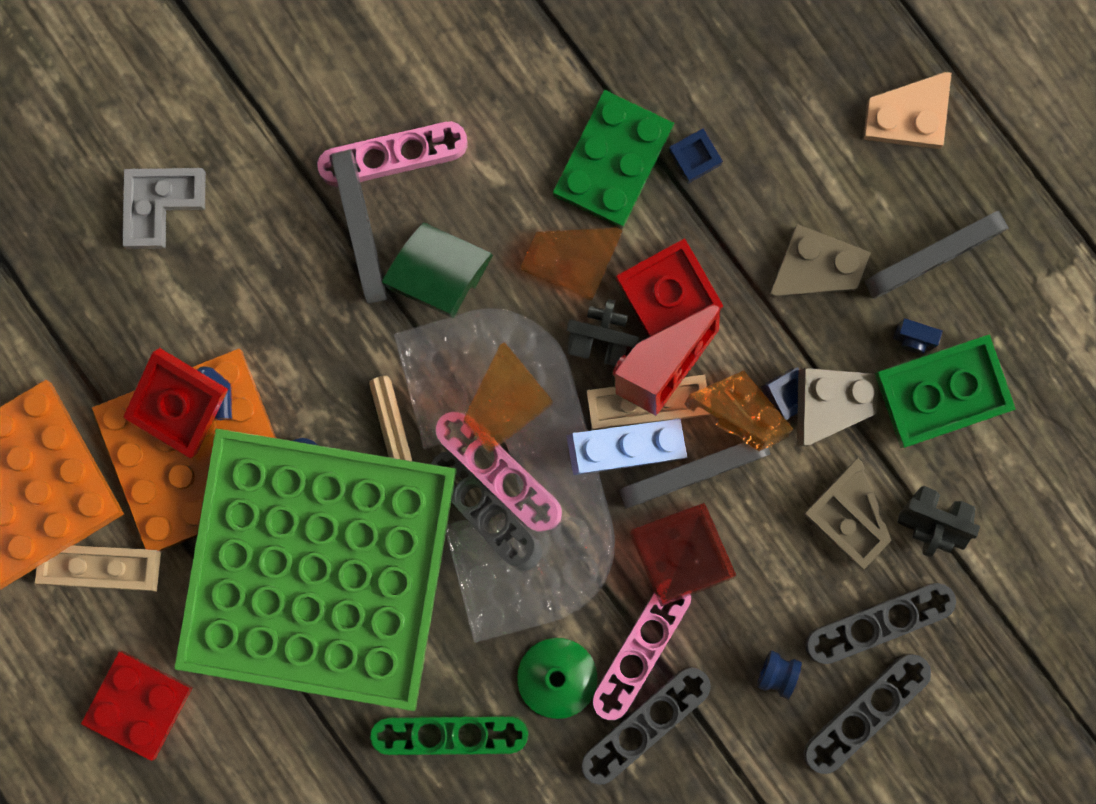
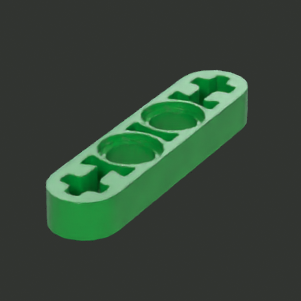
M511 715L394 716L383 718L377 722L371 730L370 738L375 750L386 755L512 754L524 748L528 741L529 732L527 725L522 719ZM486 722L495 723L493 731H504L507 723H513L516 731H522V738H516L513 746L507 745L505 738H493L495 747H487L486 743L489 733ZM406 723L414 724L411 733L414 748L406 747L408 739L395 740L393 747H388L386 740L379 739V732L385 731L387 724L393 725L394 732H407ZM468 723L477 725L482 733L481 741L471 747L464 745L458 735L459 729ZM425 724H434L440 729L441 740L436 746L428 747L420 742L419 730Z

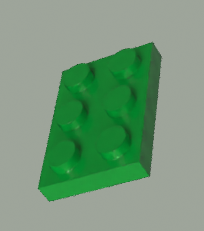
M604 90L553 191V196L623 229L674 127V122Z
M990 334L874 373L900 448H906L1016 410Z

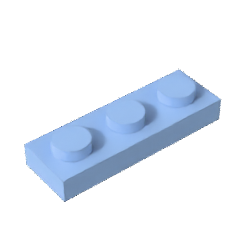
M681 419L566 435L573 475L687 458Z

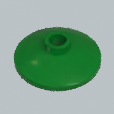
M550 638L538 642L524 655L518 669V688L525 703L536 713L553 719L568 718L582 711L592 700L597 687V669L591 655L580 644L565 638ZM555 671H560L565 675V682L559 687L553 686L549 680L551 673Z

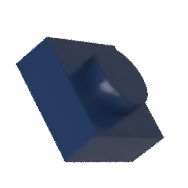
M704 128L670 146L668 150L688 184L716 169L723 163Z
M904 318L897 324L893 339L902 342L901 347L905 350L924 354L925 350L931 351L939 345L943 331Z
M799 367L789 369L760 386L778 422L785 421L798 413Z

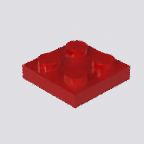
M685 238L616 275L619 286L648 337L712 305L719 307L720 310L724 307Z
M158 348L152 352L123 418L191 459L198 453L226 396L228 388L165 350Z
M119 651L81 724L153 761L159 754L193 687L125 651Z

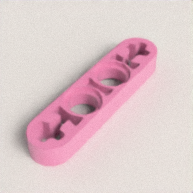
M442 122L324 151L317 162L318 171L328 185L338 187L336 176L331 171H326V169L332 166V153L349 149L352 150L353 154L356 153V162L361 170L358 172L360 182L460 158L467 149V136L459 124L455 122ZM452 132L454 138H461V140L455 142L454 149L448 150L446 144L434 146L436 154L430 155V148L425 137L432 136L433 144L444 141V134ZM409 140L418 141L423 146L422 154L414 160L406 159L401 154L403 144ZM371 149L381 150L385 154L384 163L380 167L373 169L365 166L363 158L367 151Z
M449 412L440 417L436 425V434L439 441L523 523L532 530L540 532L552 530L558 525L562 516L561 506L558 501L472 418L458 412ZM462 421L463 425L460 430L468 439H474L475 434L479 436V439L469 444L465 453L461 449L466 447L467 444L458 437L450 439L448 437L451 433V429L448 427L450 422L460 423ZM482 446H488L494 452V462L488 469L479 468L474 460L475 452ZM512 473L519 475L524 484L522 492L515 497H510L503 490L505 477ZM533 489L537 494L532 496L531 499L539 506L549 504L551 507L547 512L551 518L549 522L545 520L536 522L534 517L537 515V512L530 504H524L522 509L518 506L519 503L530 496Z
M666 580L656 588L598 685L593 696V707L601 718L616 720L627 712L689 608L691 602L690 591L679 595L683 599L681 606L673 604L667 614L675 617L671 624L662 616L650 613L654 604L659 610L663 608L666 601H663L665 597L662 595L664 589L668 590L672 580ZM649 620L658 621L664 629L663 637L657 643L650 644L642 639L641 627ZM627 655H636L643 662L642 673L635 678L625 677L620 671L621 660ZM612 674H615L622 683L634 687L629 694L622 688L617 698L622 704L618 710L611 708L609 712H606L602 709L604 702L600 699V696L603 692L608 695L612 693L616 683L608 681Z

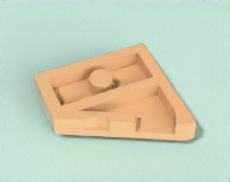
M944 72L871 97L867 102L863 140L941 149L944 145L951 73Z

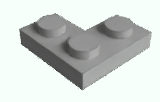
M203 168L124 169L123 247L126 249H166V210H205V171Z

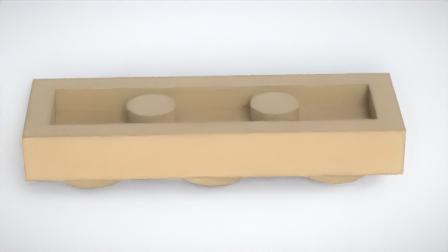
M705 375L685 377L657 416L616 395L615 387L587 390L592 430L701 417L711 414Z
M72 545L37 567L35 584L157 592L161 552L146 549Z

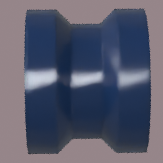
M770 650L762 666L757 688L764 691L769 689L776 690L780 697L789 700L797 684L802 662L795 659L789 661L781 659L779 653Z

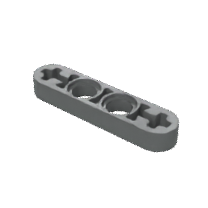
M349 149L332 153L333 166L366 301L368 304L387 300L386 288L382 283L383 275L353 152Z
M1000 211L994 212L865 280L864 283L872 298L876 299L1009 229Z
M760 436L619 489V493L625 509L754 462L771 455L764 436Z
M446 451L437 455L431 462L432 465L444 467L451 465L452 468H456V474L462 479L458 484L454 482L451 502L506 563L519 571H527L534 568L542 556V547L536 537L451 452ZM472 488H480L482 493L480 501L475 506L466 507L464 499L467 492ZM497 514H504L506 522L503 529L498 533H490L488 530L490 519ZM512 537L525 546L524 549L527 554L523 558L518 556V551L512 544L507 542Z
M932 583L814 629L806 638V652L811 659L818 663L830 664L947 618L955 609V594L951 588L944 584ZM933 590L936 595H944L946 601L940 604L942 611L938 612L936 608L924 609L920 611L924 619L919 621L918 609L910 599L916 596V604H922L931 599L930 592ZM897 604L905 606L910 615L908 623L901 628L891 625L888 619L889 610ZM859 619L867 620L873 630L871 638L862 643L854 640L851 635V626ZM842 626L843 637L850 645V649L844 651V643H838L830 647L831 655L828 657L823 652L815 651L814 646L819 644L818 636L823 634L826 639L839 637L840 634L836 631V628Z
M904 654L895 659L807 742L803 752L807 765L820 774H830L836 771L926 687L931 678V669L928 662L921 656L914 654ZM905 663L909 665H916L918 663L920 668L916 673L920 678L918 681L908 679L899 687L906 690V693L901 696L898 689L887 682V679L892 676L893 680L898 682L906 673L903 668ZM886 688L892 694L893 701L889 709L880 712L872 706L871 696L875 690ZM854 715L863 722V732L859 737L849 739L842 733L841 726L845 718ZM833 730L837 739L848 745V747L842 752V749L836 745L829 753L832 759L829 764H825L822 761L815 764L813 761L817 757L814 751L815 747L820 745L823 748H827L833 743L834 740L827 736Z
M694 667L684 668L660 687L585 753L582 760V770L586 779L591 783L602 785L616 778L707 698L711 689L710 680L707 675ZM688 675L692 679L699 676L702 680L698 685L701 690L700 694L697 696L691 692L686 694L681 700L687 706L680 711L677 702L667 695L666 692L673 687L675 694H678L685 687L682 681L685 676ZM661 700L668 702L673 709L672 718L664 724L655 723L650 717L651 706L653 703ZM627 727L637 728L642 734V743L635 750L624 749L619 743L620 733ZM611 740L617 752L626 757V759L618 763L615 756L607 764L608 774L603 775L601 772L592 774L590 772V769L593 767L591 758L596 755L602 759L611 751L604 745Z

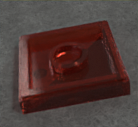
M705 503L634 528L630 532L660 606L730 581L736 577L734 568Z

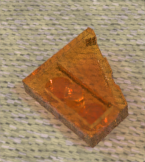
M619 228L536 232L521 265V270L593 301L623 234V230Z
M503 342L499 346L464 417V424L485 450L491 453L551 407L553 400L508 345Z
M741 371L691 393L684 403L693 412L699 406L717 417L719 420L716 426L728 433L739 436L744 443L759 452L787 439L793 431L791 425L745 371Z

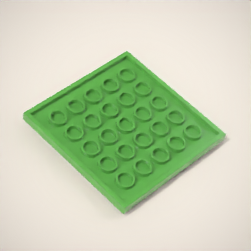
M216 429L175 670L415 711L456 468Z

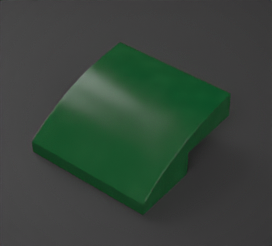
M423 222L403 246L383 278L382 283L386 288L454 319L469 289L476 288L493 255L491 252Z

